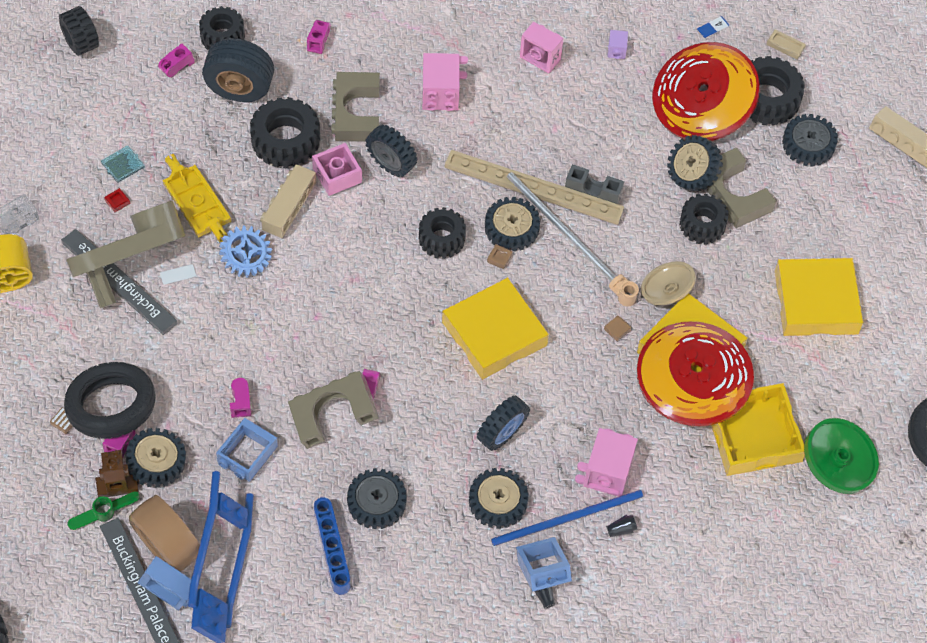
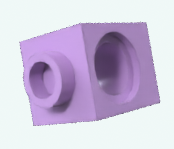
M610 30L608 58L625 59L628 31Z

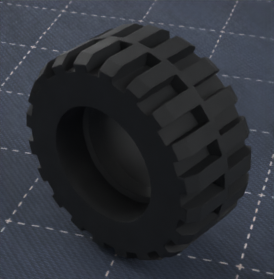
M765 56V58H755V61L751 60L757 71L760 85L774 86L783 93V95L778 97H769L759 93L757 105L750 116L752 122H760L766 126L771 124L773 126L778 125L779 122L782 124L787 122L788 119H792L795 113L798 112L804 95L805 82L801 73H798V69L795 66H791L790 62L787 60L782 61L779 57L775 59L771 58V56Z
M280 97L275 101H267L266 105L262 104L258 108L259 111L256 110L254 112L253 118L250 121L251 143L253 151L256 152L259 159L263 158V162L268 165L271 163L272 166L277 168L279 166L289 168L288 166L295 167L296 164L308 162V158H312L316 154L315 151L320 146L319 118H317V113L315 110H311L310 105L307 103L303 104V101L299 99L293 100L291 97L282 99ZM282 126H291L301 131L299 135L291 139H278L270 135L274 129Z

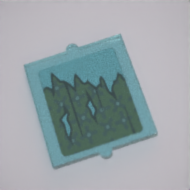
M128 145L101 160V164L106 168L107 174L111 175L117 183L145 168L138 158V154H135Z

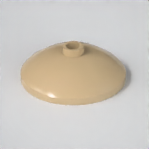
M681 261L662 264L653 269L644 278L641 285V293L647 302L654 305L675 303L684 298L693 288L696 281L695 271L689 264Z

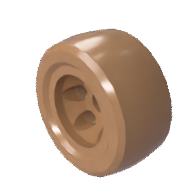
M154 495L139 505L129 515L130 525L155 557H159L179 572L196 560L200 546L199 542L182 519L161 497Z

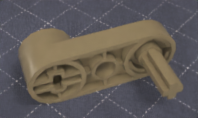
M173 200L130 215L136 234L66 259L72 277L87 273L100 308L116 303L103 266L186 236Z

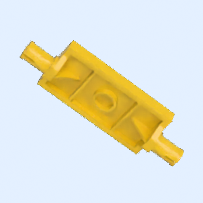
M175 154L170 155L172 159L168 155L165 158V162L172 171L168 178L162 180L164 187L198 238L213 232L218 242H223L221 237L228 236L222 226L231 222L230 215L196 165L189 168L179 163Z

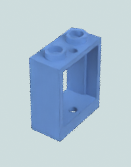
M244 418L216 452L217 462L223 469L233 471L239 479H246L250 482L278 447L277 437ZM245 435L265 447L249 469L228 457Z
M555 537L516 547L518 564L532 592L572 581L570 564ZM554 555L558 563L532 569L529 563Z
M156 556L138 581V584L178 611L182 606H188L191 579Z

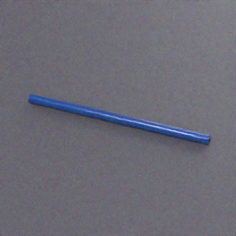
M641 490L631 492L492 538L491 542L493 546L509 542L642 498L643 493Z

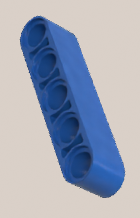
M320 497L314 502V516L333 591L338 595H344L350 590V575L332 503L328 498ZM320 508H327V509H328L327 511H324V512L319 511ZM324 526L332 527L329 530L323 529ZM329 544H336V545H337V546L334 547V548L328 547ZM340 562L341 565L333 566L332 563ZM339 580H343L346 583L343 585H339L336 582Z

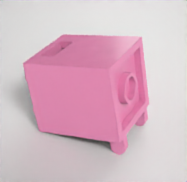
M423 53L422 110H458L459 79L467 78V72L459 71V64H467L468 57L459 56V54Z
M599 428L589 463L579 462L577 465V469L586 472V475H576L575 481L583 484V487L618 497L622 496L638 439L629 434H619L611 429Z

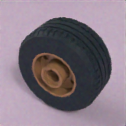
M231 38L218 41L210 47L204 62L202 75L207 86L217 95L228 100L247 103L257 101L268 93L275 68L271 57L264 49L249 41Z

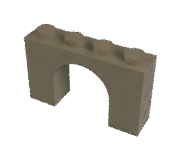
M337 72L336 79H333V90H336V94H332V104H336V108H332V119H335V123L331 125V134H335V141L365 142L366 137L379 126V116H356L349 113L345 109V105L355 98H380V72Z
M737 147L720 154L723 157V160H720L723 163V167H719L721 174L716 175L718 177L717 181L713 180L714 184L707 186V191L711 196H716L715 199H721L722 204L727 206L726 210L729 213L728 221L735 228H738L773 212L776 200L767 188L749 196H736L726 190L723 181L743 172L746 159Z
M360 371L351 372L344 378L333 380L323 387L314 388L311 392L298 395L293 400L288 401L300 442L307 449L325 442L319 424V415L322 408L331 400L339 398L348 400L354 417L361 426L379 419L366 378Z

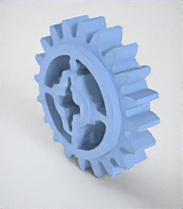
M243 225L241 231L238 227H235L234 233L229 230L228 236L223 237L222 240L224 242H221L219 246L222 248L219 251V255H224L221 258V262H227L225 269L232 267L231 273L237 270L238 277L244 272L246 278H248L250 272L253 276H256L257 270L262 273L263 267L268 266L269 263L267 261H270L272 257L269 255L272 248H267L270 241H264L266 235L259 236L260 230L254 233L252 226L247 231L245 225ZM241 239V243L238 246L231 248L235 241ZM260 255L256 262L250 264L252 257Z

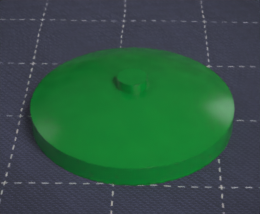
M829 418L819 422L809 431L804 443L805 459L812 474L820 483L838 493L854 494L864 490L874 481L879 468L877 450L870 437L859 426L845 419Z

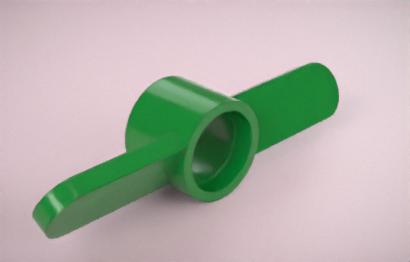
M131 492L113 501L105 496L98 497L94 500L92 509L70 518L67 526L71 530H76L96 520L101 522L109 521L114 516V511L138 501L140 495L138 492ZM102 505L110 507L105 513L97 512V509Z

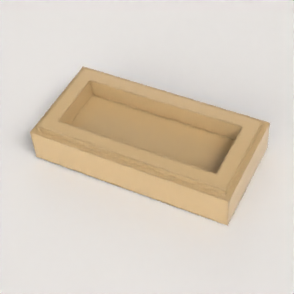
M776 29L766 45L797 60L806 47L805 43Z

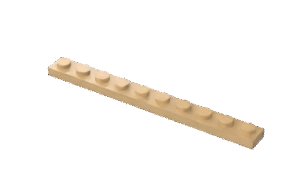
M454 150L450 151L445 162V168L522 193L507 178V175L512 172L538 199L616 225L619 224L624 211V206Z

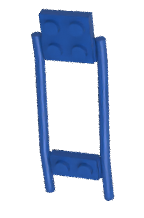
M213 471L209 510L189 587L188 607L193 608L191 629L216 643H224L226 628L232 627L233 606L251 534L254 495L251 493L246 494L244 507L224 493H219L220 472ZM216 514L237 528H243L226 603L202 588L198 589Z

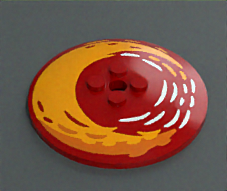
M719 42L698 43L677 52L663 65L653 86V106L662 125L675 136L686 139V136L692 137V135H697L714 141L735 132L750 118L759 99L760 83L753 63L739 49ZM702 85L709 86L706 91L699 90Z
M689 321L666 326L647 340L637 362V381L646 401L662 416L684 425L709 426L728 420L744 407L753 388L754 370L747 351L733 335L708 323ZM696 365L699 366L702 370L700 372H695L692 370L691 367Z

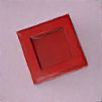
M120 188L104 197L105 202L114 213L131 204L129 198Z

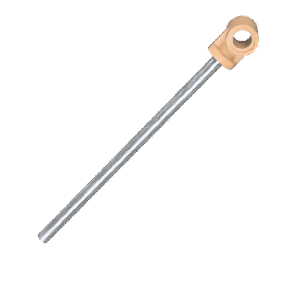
M512 172L509 173L507 178L611 281L609 288L618 296L620 304L627 307L634 305L639 292L638 285L628 281L622 274L615 276Z

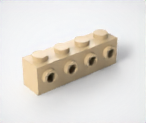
M885 106L875 115L869 129L927 168V134Z
M297 164L293 170L288 172L285 183L279 186L277 196L271 199L267 212L264 211L260 218L263 231L283 238L315 186L316 172Z

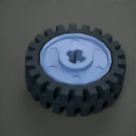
M516 395L508 397L507 400H504L501 405L499 404L491 412L490 416H487L486 421L482 423V427L478 430L477 439L491 451L502 447L503 443L506 444L508 439H511L513 434L517 433L518 429L523 426V422L527 420L530 414V407Z

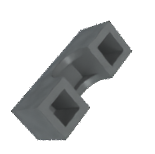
M572 164L566 177L565 187L615 204L619 203L625 181L607 176L605 181L599 182L590 177L589 169Z

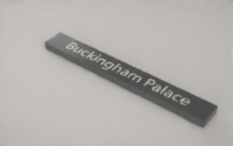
M76 229L61 239L62 244L75 256L96 249ZM114 263L103 266L110 287L162 335L178 324L171 314Z
M119 518L100 525L101 532L154 642L179 643L157 596L138 584L145 571Z

